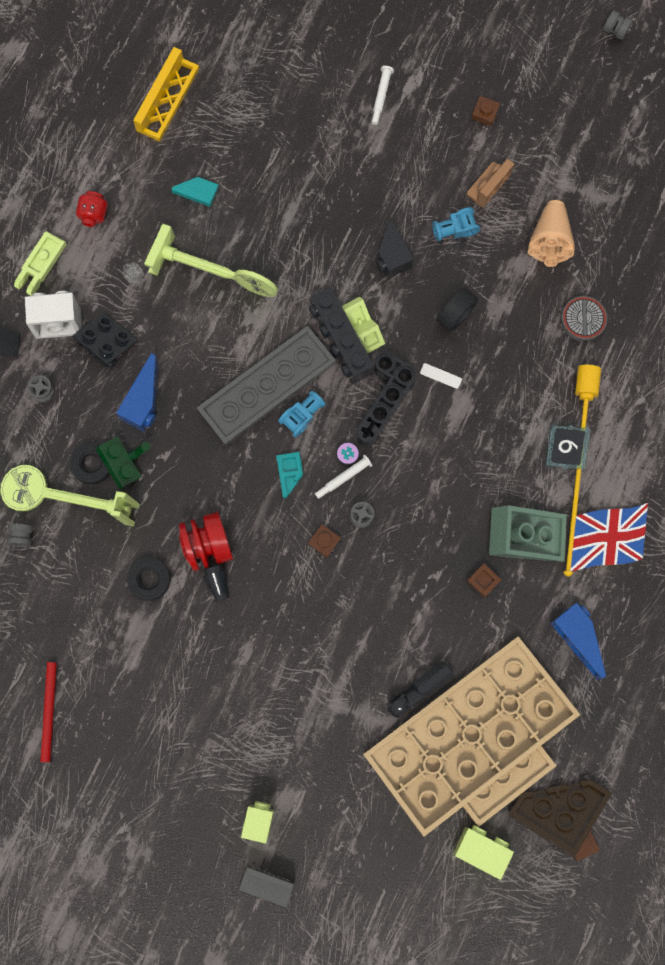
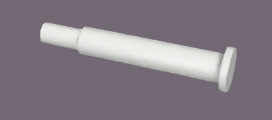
M390 66L381 67L382 76L373 109V125H378L390 76L394 73V69Z
M364 454L363 459L325 484L326 486L314 494L319 499L329 491L332 492L367 466L372 467L370 460Z

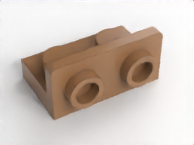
M509 159L502 165L492 162L468 190L467 196L484 208L511 176L514 163Z

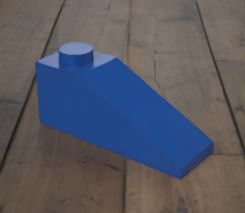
M152 353L116 412L120 420L143 432L146 427H151L156 418L158 361Z
M575 603L550 624L596 680L603 679L606 673L593 622L589 618L591 615L584 606H579Z

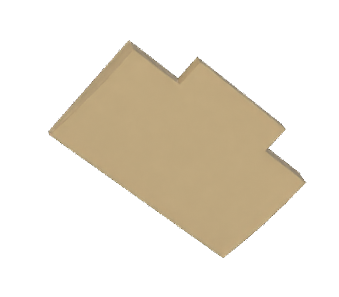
M517 637L363 755L423 837L462 807L479 827L556 767V764L541 745L580 716V713L522 640Z

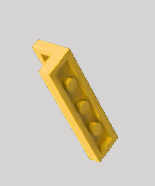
M173 47L133 120L137 132L159 142L199 71V65L183 59L182 50ZM181 66L191 69L189 75L181 78L178 72ZM179 84L180 92L170 96L169 88ZM169 102L171 105L170 111L160 114L158 110L160 105ZM160 121L161 127L158 133L147 129L150 123Z

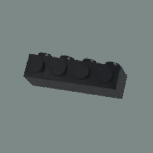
M327 288L311 296L310 306H308L312 317L314 319L317 318L320 323L319 329L323 337L328 338L332 354L335 358H339L344 376L346 378L349 377L352 384L372 375L374 364L332 288Z

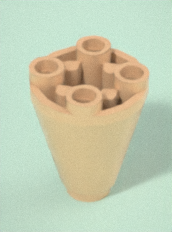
M559 200L549 201L544 207L528 246V254L544 262L548 267H554L558 263L573 257L575 251L567 210L564 203Z

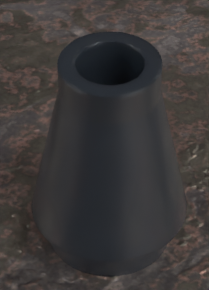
M222 564L204 569L205 576L203 578L212 592L215 601L228 598L226 569L223 570Z

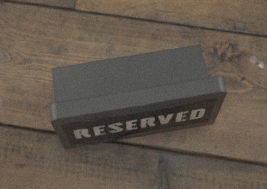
M247 865L239 890L287 907L295 881Z

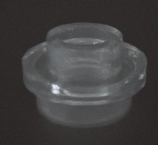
M135 262L123 265L124 278L129 283L139 284L144 276L140 266Z

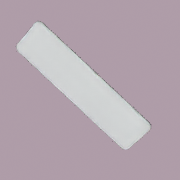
M426 363L423 364L420 374L456 389L459 388L462 378Z

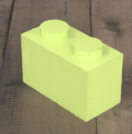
M256 801L254 805L250 804L248 806L241 838L267 843L274 810L270 809V804Z
M473 825L472 830L465 827L453 855L501 880L514 853L508 849L510 844L497 837L494 841L485 837L487 832Z

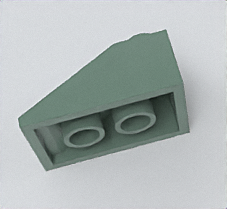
M509 505L492 508L489 555L565 562L567 514Z

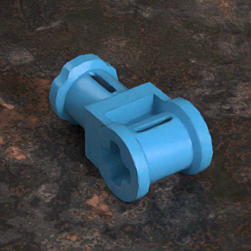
M472 207L464 208L450 214L449 220L433 221L432 228L435 239L441 241L442 238L454 235V238L457 239L477 234L481 229L475 222L473 216L475 213Z
M312 390L301 404L297 402L293 407L285 411L278 420L280 424L286 425L293 432L295 438L301 435L308 427L309 423L313 420L312 415L320 407L323 408L326 405L322 398Z

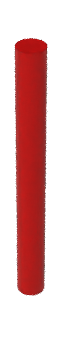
M47 662L40 762H50L57 666L55 662Z

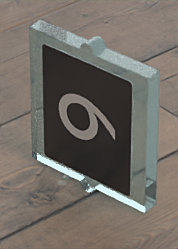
M552 425L546 465L563 467L564 470L568 468L585 470L591 429L573 427V425H569V427Z

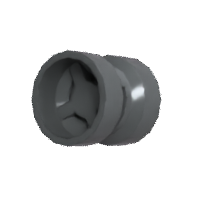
M613 10L603 31L607 33L612 32L616 35V38L623 40L633 20L628 17L623 18L619 12Z

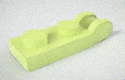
M47 231L44 232L22 266V271L18 278H16L14 287L18 289L23 288L29 275L34 278L27 287L26 292L31 296L36 293L41 281H44L66 247V242Z

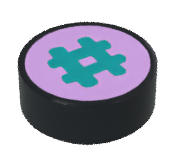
M352 442L340 444L336 450L337 461L343 466H352L357 463L360 455L358 447Z

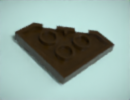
M592 780L580 781V783L567 786L565 784L550 787L537 792H525L520 795L509 813V817L575 858L611 797L612 792Z

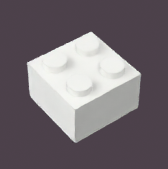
M58 291L51 295L34 293L32 296L25 297L26 324L36 339L73 336L82 328L81 308L73 293Z

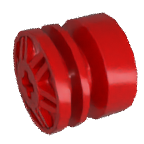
M218 511L203 516L204 527L202 528L198 527L194 519L190 520L192 531L189 532L185 522L179 523L180 544L185 559L191 565L193 572L199 570L197 559L200 558L205 568L209 567L208 556L213 555L217 564L233 560Z

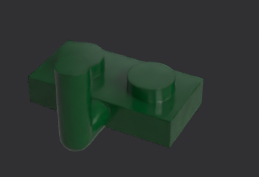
M117 436L96 448L119 490L142 477L133 460L150 450L148 442H143L137 448L127 453Z

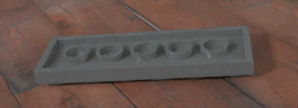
M306 326L198 406L197 410L226 446L336 364V360L313 331Z

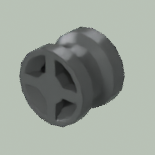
M37 375L29 380L28 391L36 401L45 403L53 398L55 389L47 377Z
M367 502L356 503L352 507L350 514L352 524L357 528H366L371 525L374 518L373 507Z
M9 524L10 537L7 539V544L30 547L32 541L29 538L30 533L33 532V526Z

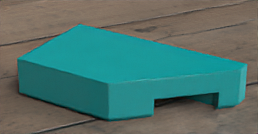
M196 177L173 186L171 190L173 194L211 207L219 185Z
M299 452L276 455L283 499L290 495L303 477Z

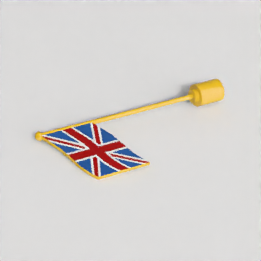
M595 365L578 366L575 395L584 401L581 431L586 430L588 401H593L594 398L599 396L601 368ZM583 450L581 464L577 465L567 565L566 571H563L564 575L568 577L573 574L572 571L592 566L623 565L643 559L648 503L633 508L606 509L577 515Z

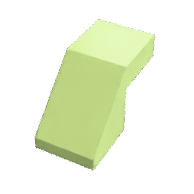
M361 297L342 306L367 354L385 344L378 325L370 318L364 300Z

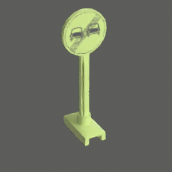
M162 224L144 263L145 266L150 267L148 272L158 276L165 259L172 262L175 260L223 278L233 279L242 287L258 295L274 297L278 292V288L274 283L257 273L247 270L233 272L226 267L177 251V248L171 247L176 236L171 226Z
M20 465L12 468L5 475L1 483L0 492L3 501L8 507L16 511L32 510L44 498L106 510L107 513H110L111 516L124 525L134 527L135 522L129 518L132 507L139 509L140 506L128 494L116 491L115 499L108 501L47 488L46 478L43 473L31 465Z

